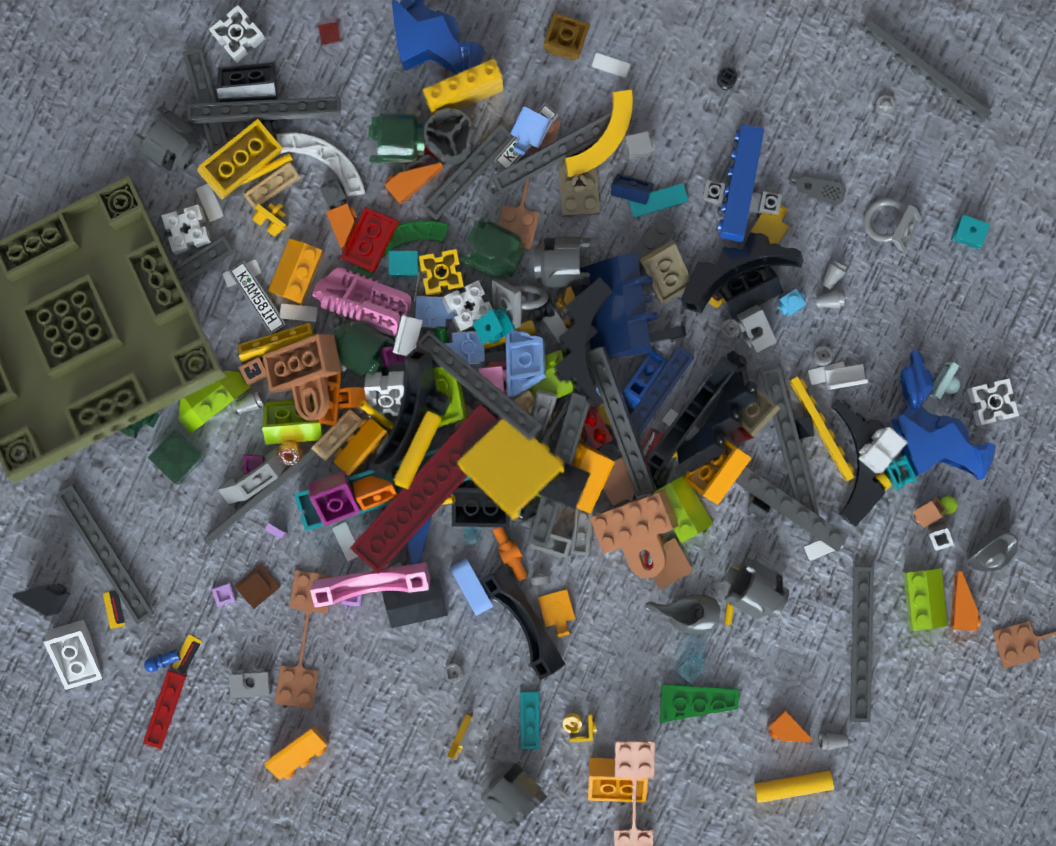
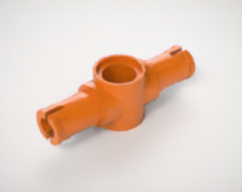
M503 527L492 529L499 543L498 552L504 564L511 567L518 581L527 578L528 575L521 563L522 554L516 542L509 539Z

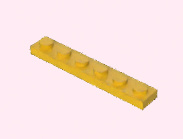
M798 376L789 381L808 417L812 418L813 426L844 481L854 478L852 473L855 472L852 465L844 460L843 456H845L843 449L840 445L837 446L834 439L836 437L831 429L826 428L824 424L826 419L823 414L817 412L815 399L812 395L809 396L805 390L807 389L806 383L803 379H799Z

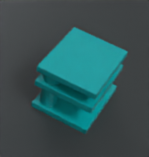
M963 215L957 221L951 240L980 249V247H983L990 224Z
M389 251L390 277H418V251Z
M499 308L496 311L491 309L472 323L483 345L487 342L489 344L496 343L515 329L505 308Z
M906 455L899 456L900 459L896 461L892 460L884 470L890 478L894 491L900 490L909 482L918 481ZM902 465L904 466L908 474V476H905L903 478L900 477L901 473L898 468Z

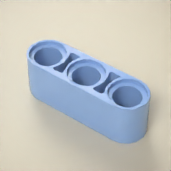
M467 558L450 566L454 577L476 616L493 607Z

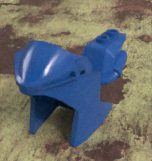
M392 0L397 47L404 71H408L425 62L433 61L457 75L480 65L485 54L484 49L475 42H460L459 29L452 16L439 10L435 12L427 8L423 3L424 0H402L400 3L397 0Z
M916 349L909 353L911 365L905 367L900 373L906 408L901 415H897L898 419H891L895 433L907 442L901 449L902 454L906 455L916 477L926 472L936 463L942 462L973 475L978 481L984 479L993 462L996 445L988 442L972 446L969 441V432L960 419L945 415L939 416L925 411L922 404L934 387L932 383L933 376L929 370L925 369L923 365L925 361L920 352L917 353Z

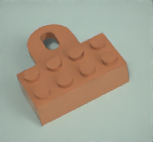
M318 334L264 354L263 360L270 392H288L292 390L297 412L303 419L311 421L324 417L329 407V395L325 378L341 373L334 335ZM311 393H312V395H313L314 404H315V409H314V411L312 410L311 403H310V394H311Z
M665 489L590 517L603 554L622 548L630 569L634 574L642 578H653L663 571L666 566L667 556L659 534L679 526ZM642 550H647L650 553L654 564L652 569H648L645 566L641 556Z

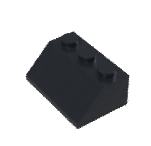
M275 62L218 68L217 93L219 102L278 100Z
M771 266L741 274L717 291L732 319L743 311L755 305L759 306L784 293L779 278Z
M563 462L565 472L561 473L559 471L537 494L575 510L591 473Z
M457 487L452 493L455 496V502L452 503V527L510 528V516L481 488Z
M440 578L430 580L428 590L416 592L382 591L391 628L448 616Z
M57 583L13 593L12 597L42 615L50 616L61 612L71 593L66 591L67 587Z

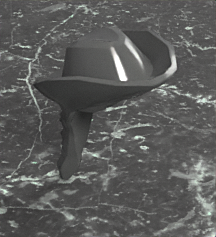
M1007 502L1003 503L1001 520L997 528L991 530L970 555L968 565L971 568L984 572L1001 570L1011 563L1017 553L1018 540L1014 534L1009 533L1011 507Z
M689 595L668 605L656 604L652 601L645 603L647 611L650 613L657 612L668 617L670 623L679 631L691 635L705 634L711 631L720 619V606L717 600L707 595Z

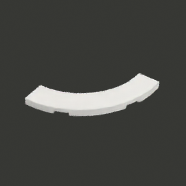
M276 134L277 142L283 148L280 154L301 153L315 157L328 165L336 173L343 184L347 198L366 194L360 175L354 165L335 146L323 139L306 134Z

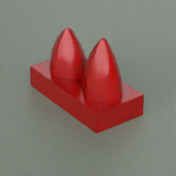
M596 407L588 409L583 426L595 449L613 439Z

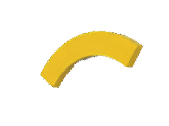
M632 90L612 92V112L607 128L592 147L578 155L565 158L567 177L580 175L594 169L617 149L626 134L631 120Z

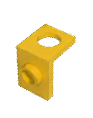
M588 713V736L569 737L570 742L593 741V733H596V721L592 722V713Z

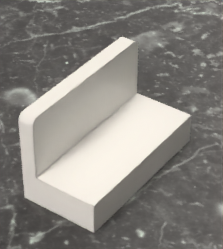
M402 315L393 350L395 354L407 356L414 348H417L416 343L419 340L423 320Z
M863 364L824 371L827 390L868 383V379H865Z

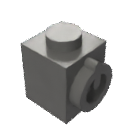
M335 179L326 181L320 186V191L330 209L342 206L348 201Z

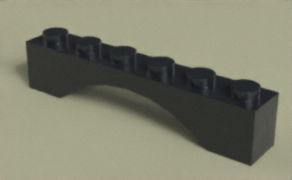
M504 566L482 579L481 583L489 596L505 606L519 622L528 642L530 664L539 679L542 680L565 666L564 660L508 567Z

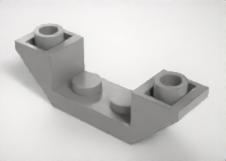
M706 180L703 200L722 207L723 201L726 202L727 195H724L725 184ZM765 191L762 194L753 192L749 212L755 214H779L782 195Z
M281 445L266 454V461L238 481L232 478L217 488L228 504L247 500L279 478L292 461Z

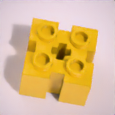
M457 249L441 252L442 257L437 258L434 253L419 256L421 271L423 274L427 273L428 277L423 279L427 296L442 293L441 288L448 287L450 292L464 289L462 273L456 271V267H460ZM441 268H443L444 271L447 270V273L444 274V277H441L440 275L437 276V273L440 272Z

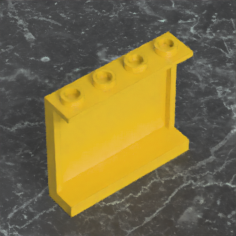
M492 59L422 90L432 116L436 111L445 108L460 110L502 92L503 80L495 59Z
M502 419L458 461V465L492 500L515 520L520 515L518 511L559 471L561 473L565 472L563 468L564 463L557 455L553 457L549 453L550 449L543 442L539 443L536 441V436L529 441Z

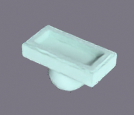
M945 362L929 396L941 399L944 392L947 394L958 392L961 384L954 374L959 365L954 362Z

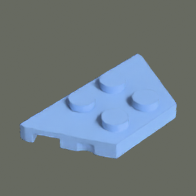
M515 330L506 335L507 396L509 398H515L546 377L545 340L543 338Z

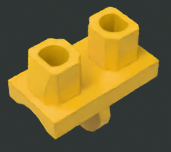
M270 203L268 205V208L272 211L270 213L258 204L255 207L257 211L252 220L259 226H262L265 220L269 219L272 223L266 231L274 237L282 230L285 232L288 227L276 218L279 216L283 219L286 216L281 211L283 205L279 203L277 206H274Z

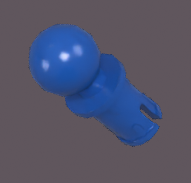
M174 649L163 655L158 654V659L148 658L144 662V668L151 673L157 671L159 666L165 668L168 664L180 661L179 651Z

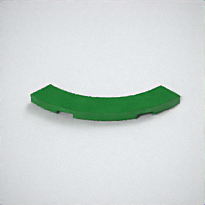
M416 221L400 224L397 226L382 259L389 254V251L406 243L421 240L444 243L450 225L437 221ZM356 265L353 269L355 274L360 273L361 276L365 275L367 278L373 275V272Z

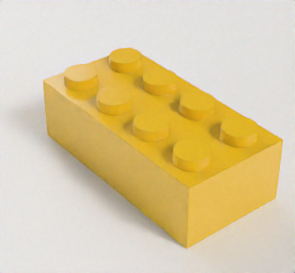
M257 119L199 165L197 171L223 200L278 156L283 148Z

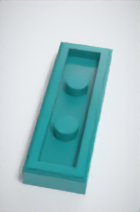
M683 183L651 192L647 204L628 200L633 218L689 202Z
M520 691L521 750L540 749L539 691Z

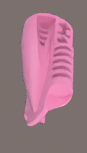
M343 267L334 269L326 278L321 279L315 285L312 294L314 298L321 302L322 309L328 310L330 308L331 312L336 311L339 315L343 313L345 317L349 315L350 319L356 318V321H362L378 331L397 337L402 318L399 312L402 311V315L409 316L411 308V297L407 293L380 284V280L376 279L374 281L371 277L367 279L365 275L361 277L360 273L354 274V271L351 270L348 272V269Z

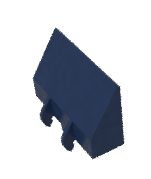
M637 253L618 255L580 268V272L590 273V285L601 278L613 292L599 308L591 322V325L597 330V334L589 340L591 350L605 346L609 359L652 353L647 322L658 319V312L646 313L645 303L652 302L653 297H643L642 286L652 284L653 278L650 276H640ZM582 285V291L587 289L590 285Z

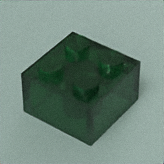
M174 430L148 458L174 484L179 485L206 457L179 431Z

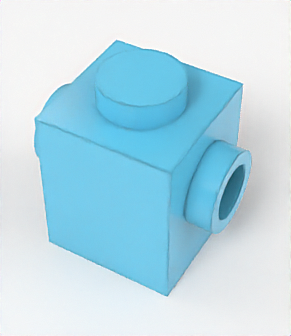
M797 289L777 301L779 303V310L783 315L786 314L787 317L807 305L805 303L806 297L801 291L798 292Z

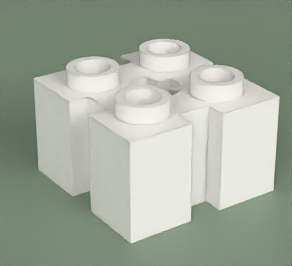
M239 5L227 14L229 19L223 23L219 20L209 29L221 46L226 43L224 48L236 63L248 54L246 51L248 47L256 48L265 40L264 35L253 22L248 25L251 21ZM238 32L241 35L236 37L234 34Z
M199 205L185 208V213L181 215L177 211L162 215L166 231L172 233V236L168 237L172 252L176 255L191 251V245L201 248L212 243L209 230L202 226V223H205L206 220L202 207ZM186 226L191 227L187 234L184 232Z
M479 281L465 286L462 294L457 290L444 296L442 299L448 314L453 312L455 315L452 322L457 332H465L472 329V323L492 309L489 301L484 303L482 299L485 293ZM469 304L472 306V311L464 307Z
M381 372L366 373L364 386L366 400H368L370 406L384 417L385 413H392V416H398L404 392L405 372H389V376H382Z
M1010 379L990 383L989 389L987 384L967 389L970 403H976L977 410L973 411L976 426L996 422V416H998L999 421L1019 416L1016 402H1010L1009 394H1013ZM990 399L996 401L994 407L990 405Z
M889 427L878 429L871 437L873 439L872 443L865 444L859 451L861 455L858 459L875 473H882L895 455L907 443Z

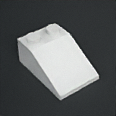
M84 620L47 630L44 644L65 689L102 679L91 635Z

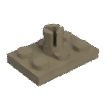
M565 159L558 162L562 217L600 214L597 167L580 175L567 177Z
M673 240L639 259L646 276L653 278L651 286L661 305L685 291L690 275Z
M759 389L757 390L758 400L740 410L742 413V427L753 437L780 409Z

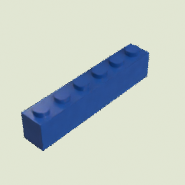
M742 124L740 131L736 130L734 141L737 142V146L732 149L731 159L734 162L733 166H729L727 177H730V184L726 183L724 195H727L726 202L723 201L721 213H724L723 220L719 219L717 231H721L719 238L742 242L744 239L763 139V128Z

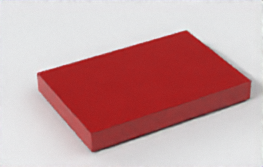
M364 207L340 258L375 273L399 221Z

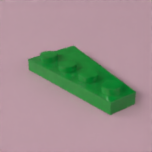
M662 684L659 723L738 709L739 689Z

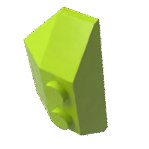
M223 370L226 377L180 399L178 419L190 434L251 387L247 385L239 372Z

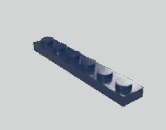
M680 346L630 415L638 437L695 357Z

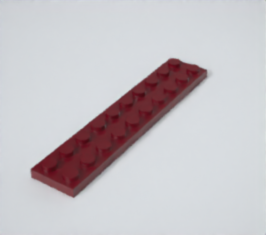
M480 404L415 475L409 489L404 488L350 549L379 574L467 478L468 475L460 469L458 461L500 421Z

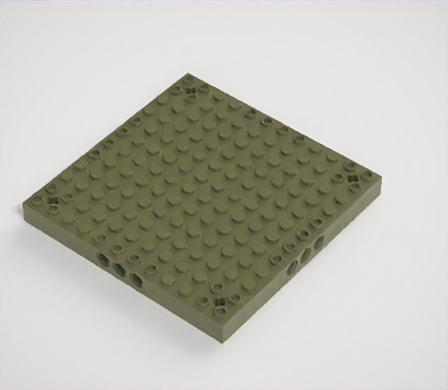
M129 175L0 240V463L6 478L16 483L226 377L142 196Z

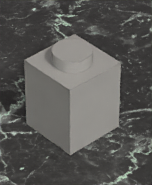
M947 520L928 526L929 536L935 551L954 545V538Z

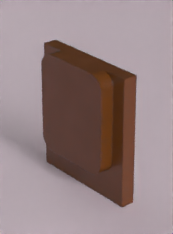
M262 563L234 585L253 609L281 587Z

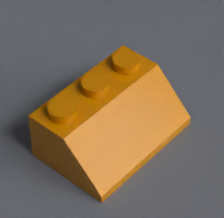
M289 239L268 292L304 305L325 254L324 251L309 244Z
M372 418L369 420L365 419L359 425L360 431L356 435L353 433L347 439L348 445L344 449L340 448L334 455L336 459L333 462L348 476H353L389 433Z
M728 440L725 443L727 452L695 471L688 472L683 479L700 494L717 505L751 460L750 456Z
M579 442L572 465L591 474L576 508L591 514L615 461L592 446Z
M315 725L268 759L264 765L279 780L284 777L287 780L296 773L294 770L297 767L301 766V768H304L312 762L310 760L312 756L316 754L319 757L327 751L325 747L329 743Z
M590 758L588 800L633 802V781L630 778H615V759ZM639 778L636 781V802L646 803L648 778Z

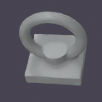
M884 198L877 200L869 206L864 216V228L867 234L874 240L879 242L893 241L896 248L905 253L922 218L916 207L909 205L906 208L903 203L896 199ZM883 206H893L899 210L902 216L897 220L893 233L887 235L877 233L871 224L874 212Z
M499 278L492 280V309L496 311L499 308H505L515 328L521 327V309L538 308L548 301V293L538 286H511ZM521 292H530L541 296L535 301L521 302Z

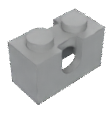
M648 131L625 136L624 146L628 161L651 156L655 144L653 136H649Z
M758 305L737 315L739 319L737 325L742 333L745 331L747 338L744 340L749 349L752 348L757 353L777 343L766 316ZM758 327L755 332L751 333L753 328Z
M551 534L547 548L532 543L529 548L567 559L572 540Z
M254 668L253 672L246 673L245 669L234 670V674L229 675L231 698L272 694L270 671H265V668ZM248 677L255 680V685L252 688L246 684Z

